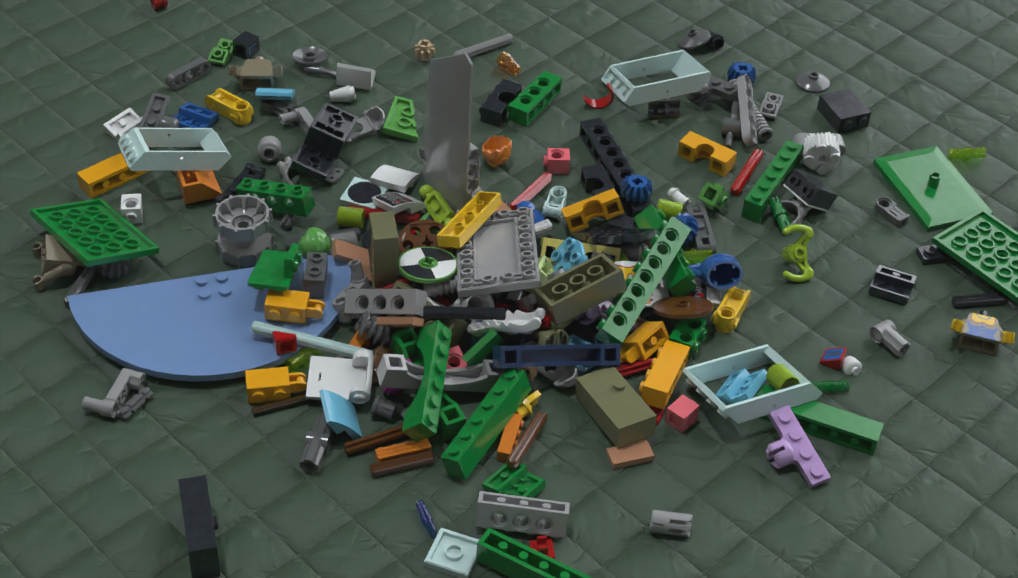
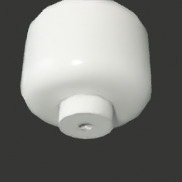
M847 356L843 359L840 368L846 375L853 374L856 376L862 371V364L855 357Z

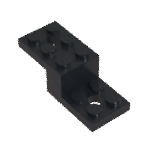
M325 102L310 125L304 143L292 160L290 167L298 172L312 176L315 180L325 182L339 159L345 142L359 117Z

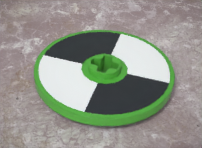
M417 247L407 250L399 257L398 270L404 277L415 282L426 284L441 283L456 275L457 259L450 252L440 248Z

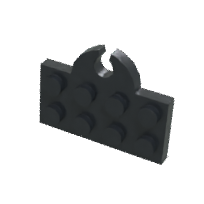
M589 227L572 232L571 238L587 244L623 245L625 242H630L631 245H642V242H650L655 234L658 235V230L650 228Z

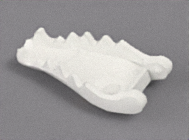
M538 308L530 313L519 310L511 313L510 310H507L504 321L493 319L477 322L472 320V324L468 325L467 332L477 337L489 332L491 329L508 335H516L518 333L530 334L533 330L540 327L541 320L546 313L543 308Z

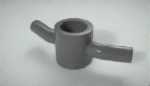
M739 102L732 103L730 118L724 117L721 134L727 135L725 147L729 149L732 148L733 137H739L741 121L737 119Z

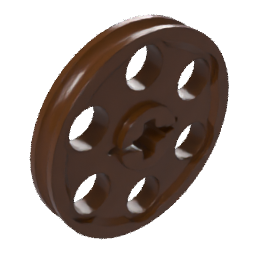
M414 221L406 225L399 234V256L408 250L403 248L404 244H410L413 248L426 247L424 245L425 241L429 247L446 250L454 256L457 249L454 247L445 248L438 246L437 235L431 234L429 231L436 229L440 232L445 225L436 221ZM417 230L420 234L412 235L410 231Z

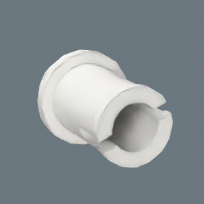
M671 188L667 192L669 201L683 203L684 208L685 205H689L691 202L689 198L680 193L678 188Z

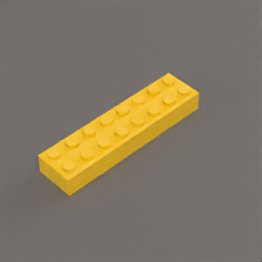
M478 191L437 234L438 246L461 248L502 204L501 194Z

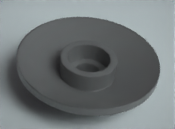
M691 29L680 38L678 42L679 47L682 49L700 47L709 41L711 34L706 29Z
M302 47L293 53V60L303 65L314 66L327 59V52L319 47Z
M804 71L796 77L797 86L811 93L824 92L830 85V81L825 75L815 71Z

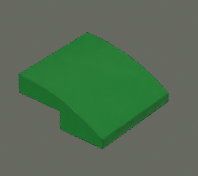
M491 329L461 358L469 366L482 363L493 352L492 346H500L504 340Z
M505 463L482 483V487L487 492L534 498L546 487L545 479L528 473L527 466L522 463L516 469L508 468Z

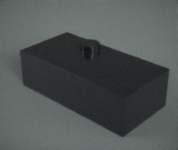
M206 475L178 479L192 578L219 577L221 575L215 530H218L217 516H212Z

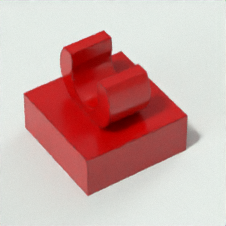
M537 536V540L529 541L530 548L555 559L552 539H547V536Z

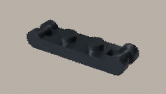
M246 163L244 170L221 195L216 197L215 205L229 198V195L237 196L236 187L244 178L262 180L266 169Z

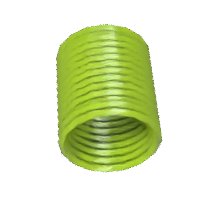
M660 198L656 209L660 208L666 215L665 220H669L671 216L676 218L679 213H683L684 204Z
M340 206L338 208L337 226L363 228L365 220L364 209Z
M781 363L771 366L767 371L766 379L777 391L799 384V379Z

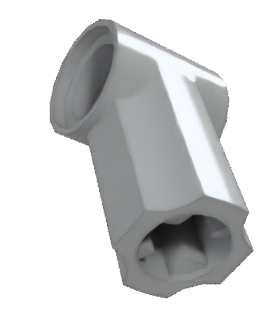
M887 319L869 329L870 337L875 343L882 342L898 357L905 355L910 349L911 344L897 333L896 326L891 320Z

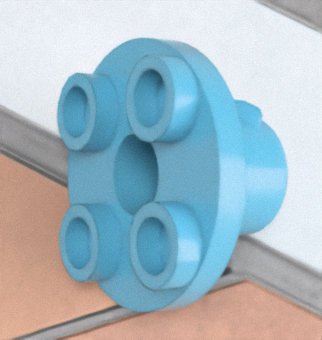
M571 237L562 242L557 250H554L551 254L554 271L562 268L567 271L588 260L583 244Z

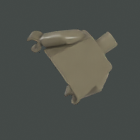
M261 56L245 60L244 65L240 67L229 65L228 75H232L240 80L241 90L274 88V80H279L281 76H284L283 66H272L271 60L264 59Z
M46 234L43 244L36 242L33 246L32 252L34 257H41V274H44L43 277L41 275L33 277L36 291L44 290L46 281L51 282L62 276L74 275L77 266L86 267L52 235Z

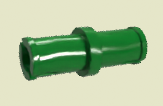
M773 197L768 203L773 211V218L777 221L782 233V230L791 224L788 219V212L783 208L780 198L775 197L774 199Z

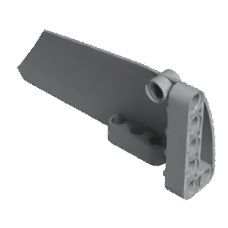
M467 52L430 60L423 146L419 148V155L423 160L422 172L426 184L439 191L455 214L478 191H482L478 187L480 182L481 151L470 143L473 63Z

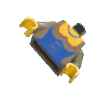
M984 310L978 311L977 314L969 313L967 319H953L950 330H953L954 333H961L957 347L996 356L999 344H1014L1015 333L1003 331L999 327L998 320L989 317L988 312Z

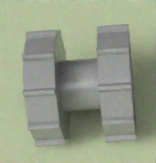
M249 193L247 195H229V198L221 203H216L215 214L212 215L213 227H216L219 232L218 240H215L216 253L220 254L223 263L227 262L238 266V269L256 266L263 250H271L274 247V235L269 232V224L273 221L272 209L268 208L264 198L260 199L250 196Z

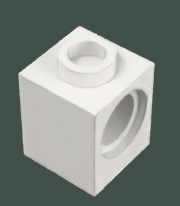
M122 194L121 216L131 224L142 223L143 204L141 194Z

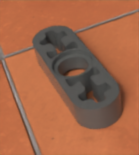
M200 57L170 72L166 76L165 83L172 89H178L207 74L210 71L211 63L205 58ZM191 70L190 74L186 77V73Z

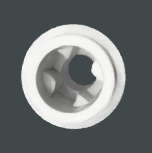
M347 85L330 91L331 102H352L356 100L354 86Z

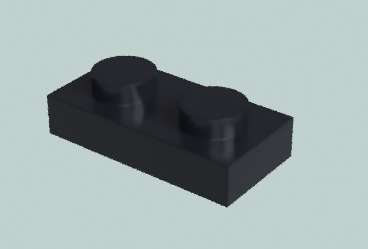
M936 245L917 247L915 252L923 265L957 261Z

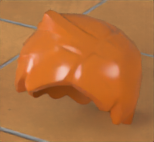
M503 135L489 137L482 146L483 158L492 167L503 165L510 158L512 140Z

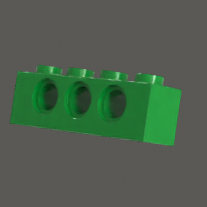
M543 71L522 93H519L513 102L509 103L507 108L508 120L527 127L561 92L562 77Z
M244 178L236 187L237 195H247L249 193L250 196L260 199L264 198L268 208L272 209V212L307 217L316 206L311 187L252 178Z

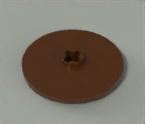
M674 296L654 302L652 310L655 314L666 318L689 319L710 314L713 311V303L701 297Z

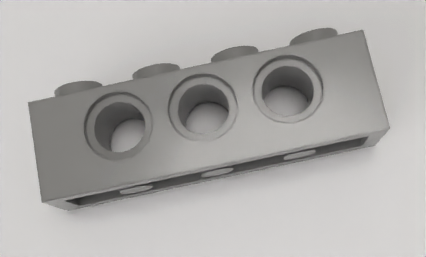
M346 289L344 313L352 315L353 319H360L366 311L370 312V317H423V308L427 302V292L418 289Z
M480 491L475 526L483 529H501L506 532H524L529 535H547L551 538H566L570 503ZM496 512H502L503 515H498ZM518 515H524V516H526V517H525V518H521V517H519ZM541 518H547V519H549V520L544 521V520H541Z

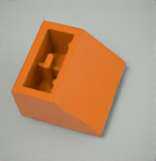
M212 170L175 171L176 182L185 204L214 199L222 194Z

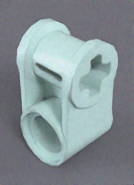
M554 186L551 188L543 206L542 215L544 218L548 216L557 218L558 221L562 220L561 208L566 207L567 190L564 187Z

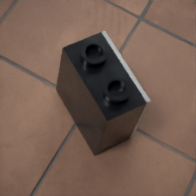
M795 168L783 184L805 205L826 212L838 197L837 193L814 174Z

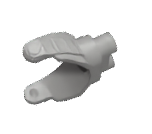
M287 156L284 162L280 161L276 166L280 170L279 173L282 175L283 183L294 185L287 173L296 169L290 167L292 159L290 156Z
M800 199L781 201L784 209L794 210L798 213L797 218L791 225L801 224L803 217L811 209Z

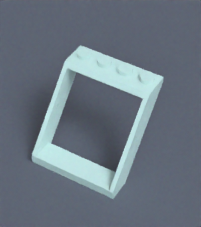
M679 50L610 65L601 80L606 85L610 83L613 87V92L624 103L633 106L698 92L709 81L712 73L686 51ZM670 70L678 76L677 78L640 86H634L628 80Z
M132 128L128 133L120 137L118 143L125 161L132 171L219 170L232 157L218 134L212 128ZM148 147H203L204 151H150Z
M767 344L689 366L682 370L687 376L686 381L694 388L698 386L696 391L704 398L708 396L706 401L715 409L717 406L719 407L716 411L725 419L729 416L738 424L768 415L770 412L787 405L791 408L817 400L823 394ZM773 362L783 364L799 379L798 385L727 406L704 384L729 376L731 373L743 368L750 370Z

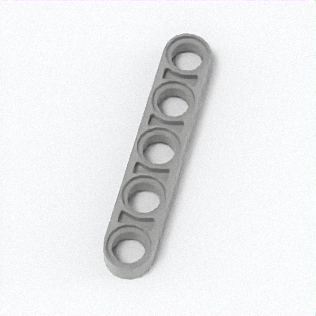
M744 74L737 78L742 139L745 145L750 147L757 144L752 82L749 76Z

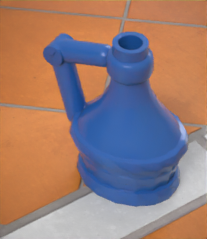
M714 254L706 258L702 263L688 266L695 276L700 278L703 284L714 289H730L736 286L743 277V269L737 259L728 254Z

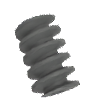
M364 312L356 323L354 330L359 329V337L365 333V341L372 337V345L380 342L379 349L387 346L385 353L388 354L392 350L393 333L398 332V329L394 328L391 330V327L378 326L377 317H370V312Z

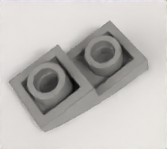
M767 92L759 110L762 116L776 119L784 96Z

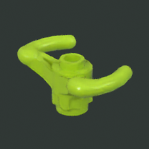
M790 225L782 230L784 235L797 231L803 232V234L794 244L783 248L782 257L788 263H794L803 274L795 275L784 271L782 275L793 282H805L811 280L814 275L813 269L807 263V243L813 238L814 232L811 227L806 225Z

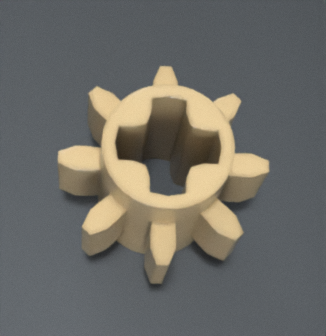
M420 40L418 45H414L415 57H418L421 61L430 60L431 56H435L434 44H431L429 40Z

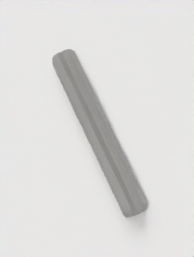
M508 33L455 51L454 55L467 52L468 56L472 57L512 43L513 36Z

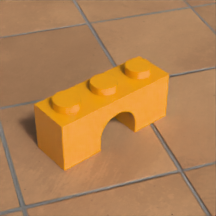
M690 131L679 141L677 155L692 163L698 158L709 159L708 170L724 177L735 166L737 152Z
M614 188L561 208L570 233L589 227L588 221L592 218L603 216L608 220L624 214L621 201Z

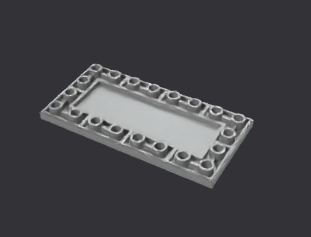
M520 207L512 211L503 209L493 213L461 248L457 249L458 298L541 287L532 208Z

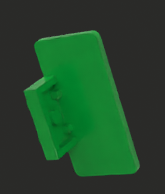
M292 243L288 252L263 250L247 281V285L257 290L265 288L273 289L276 292L287 291L303 260V251H300V244Z

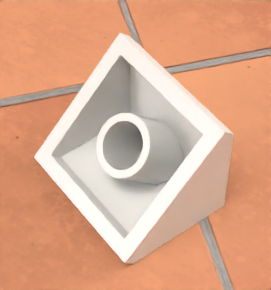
M337 63L336 85L354 86V88L370 91L376 71L370 68Z

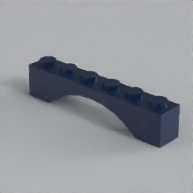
M620 344L492 346L493 367L620 365Z

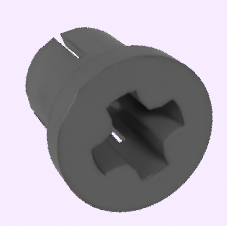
M377 395L370 415H378L392 420L397 404L382 399V396Z

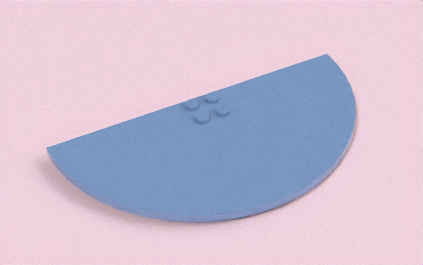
M328 255V272L324 298H310L321 300L325 303V308L322 310L323 316L320 319L307 318L306 324L265 319L264 303L268 289L257 290L247 285V281L255 267L70 295L67 298L71 315L82 335L95 349L118 364L159 378L179 381H218L246 376L245 370L273 368L291 360L310 348L297 344L296 352L277 356L273 346V338L251 332L253 321L322 338L338 320V312L334 310L332 301L350 284L351 270L347 262L334 259L333 255ZM303 259L302 263H300L298 272H296L288 290L304 292L306 259Z

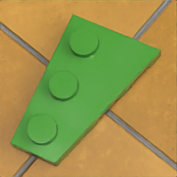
M395 96L382 133L417 143L418 134L416 133V122L414 120L413 100Z

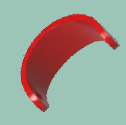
M607 83V87L610 90L607 96L594 100L584 95V102L594 109L606 108L614 99L612 85Z

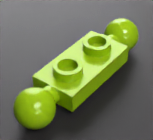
M428 184L421 186L419 194L425 199L423 203L426 204L427 211L430 212V215L436 222L446 226L455 213L439 191L434 190Z

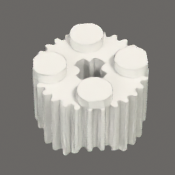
M825 132V134L817 133V135L810 133V136L807 135V138L804 139L803 159L804 164L809 169H812V171L816 170L819 174H826L829 169H833V167L838 165V162H840V148L838 140H836V136L833 133Z

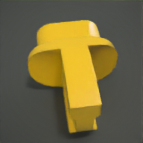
M537 390L529 395L515 413L523 415L522 418L525 416L530 417L532 415V408L538 403V399L542 394Z

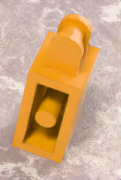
M268 289L264 303L265 319L306 324L307 318H322V310L325 308V303L321 300L310 299V292L294 290L276 292L273 289Z
M663 321L644 322L626 337L621 344L620 363L646 360L660 346H663L666 340H669V335Z
M288 367L245 370L248 404L291 398V393L302 392L307 389L306 375L302 372L289 373Z

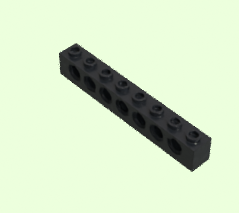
M601 118L580 121L579 136L596 165L603 164L605 170L609 172L610 180L615 184V190L621 197V204L626 215L634 218L651 204L657 208L650 197L648 201H643L642 204L626 201V198L622 197L620 189L622 180L625 179V176L636 175L634 168H631L627 157H624L620 146L616 144L614 136L610 134L607 125L603 123Z

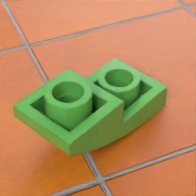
M220 38L217 47H213L207 60L210 63L225 65L233 55L232 40Z

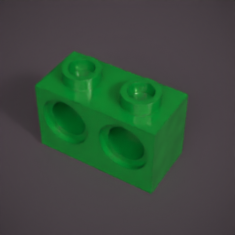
M699 317L680 319L669 337V341L690 347L688 360L691 359L694 353H698L701 345L700 341H704L707 336L708 329H705L707 320Z

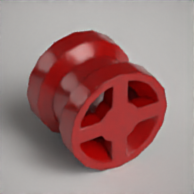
M150 0L154 10H157L159 7H168L167 0Z

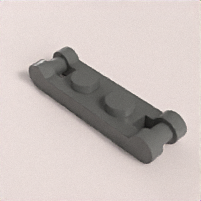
M685 205L684 213L694 217L700 228L696 232L698 236L693 237L696 254H703V252L716 254V242L705 206L698 205L697 207H692L691 205Z

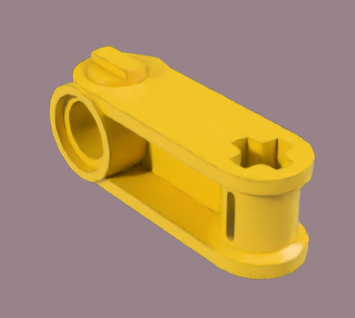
M222 88L216 89L215 93L204 98L205 104L209 109L234 123L246 125L251 122L254 108L248 101Z
M734 286L727 291L721 304L711 317L713 325L718 332L730 333L734 328L736 329L740 317L749 302L751 290L745 291Z

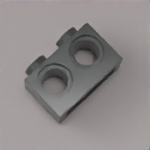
M307 253L304 292H310V298H324L328 272V253Z

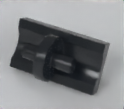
M661 99L648 102V118L668 119L670 117H680V99Z

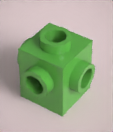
M707 182L698 198L710 210L713 211L714 208L721 210L727 204L729 194L724 191V186L718 183L713 185Z

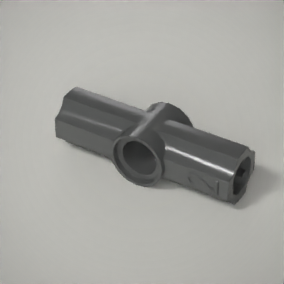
M324 412L318 414L312 431H308L306 436L305 449L300 459V468L304 469L307 473L318 471L324 454H327L330 449L333 429L327 424Z

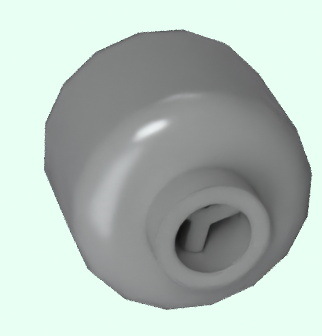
M274 136L263 137L258 143L257 153L259 158L268 163L278 160L281 156V142Z

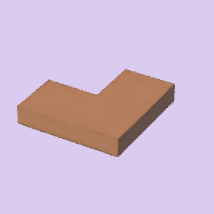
M334 239L331 242L333 258L347 263L355 259L361 260L363 272L367 275L370 283L372 278L368 249Z
M377 317L378 326L393 328H415L424 326V319L416 317Z
M646 438L620 448L616 446L606 448V455L613 469L654 461L655 455Z

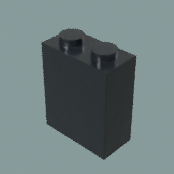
M850 88L819 96L817 110L837 133L868 126L871 111Z

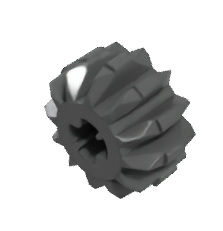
M131 259L97 265L98 273H101L103 277L108 276L110 280L112 278L119 279L120 276L126 277L131 269Z

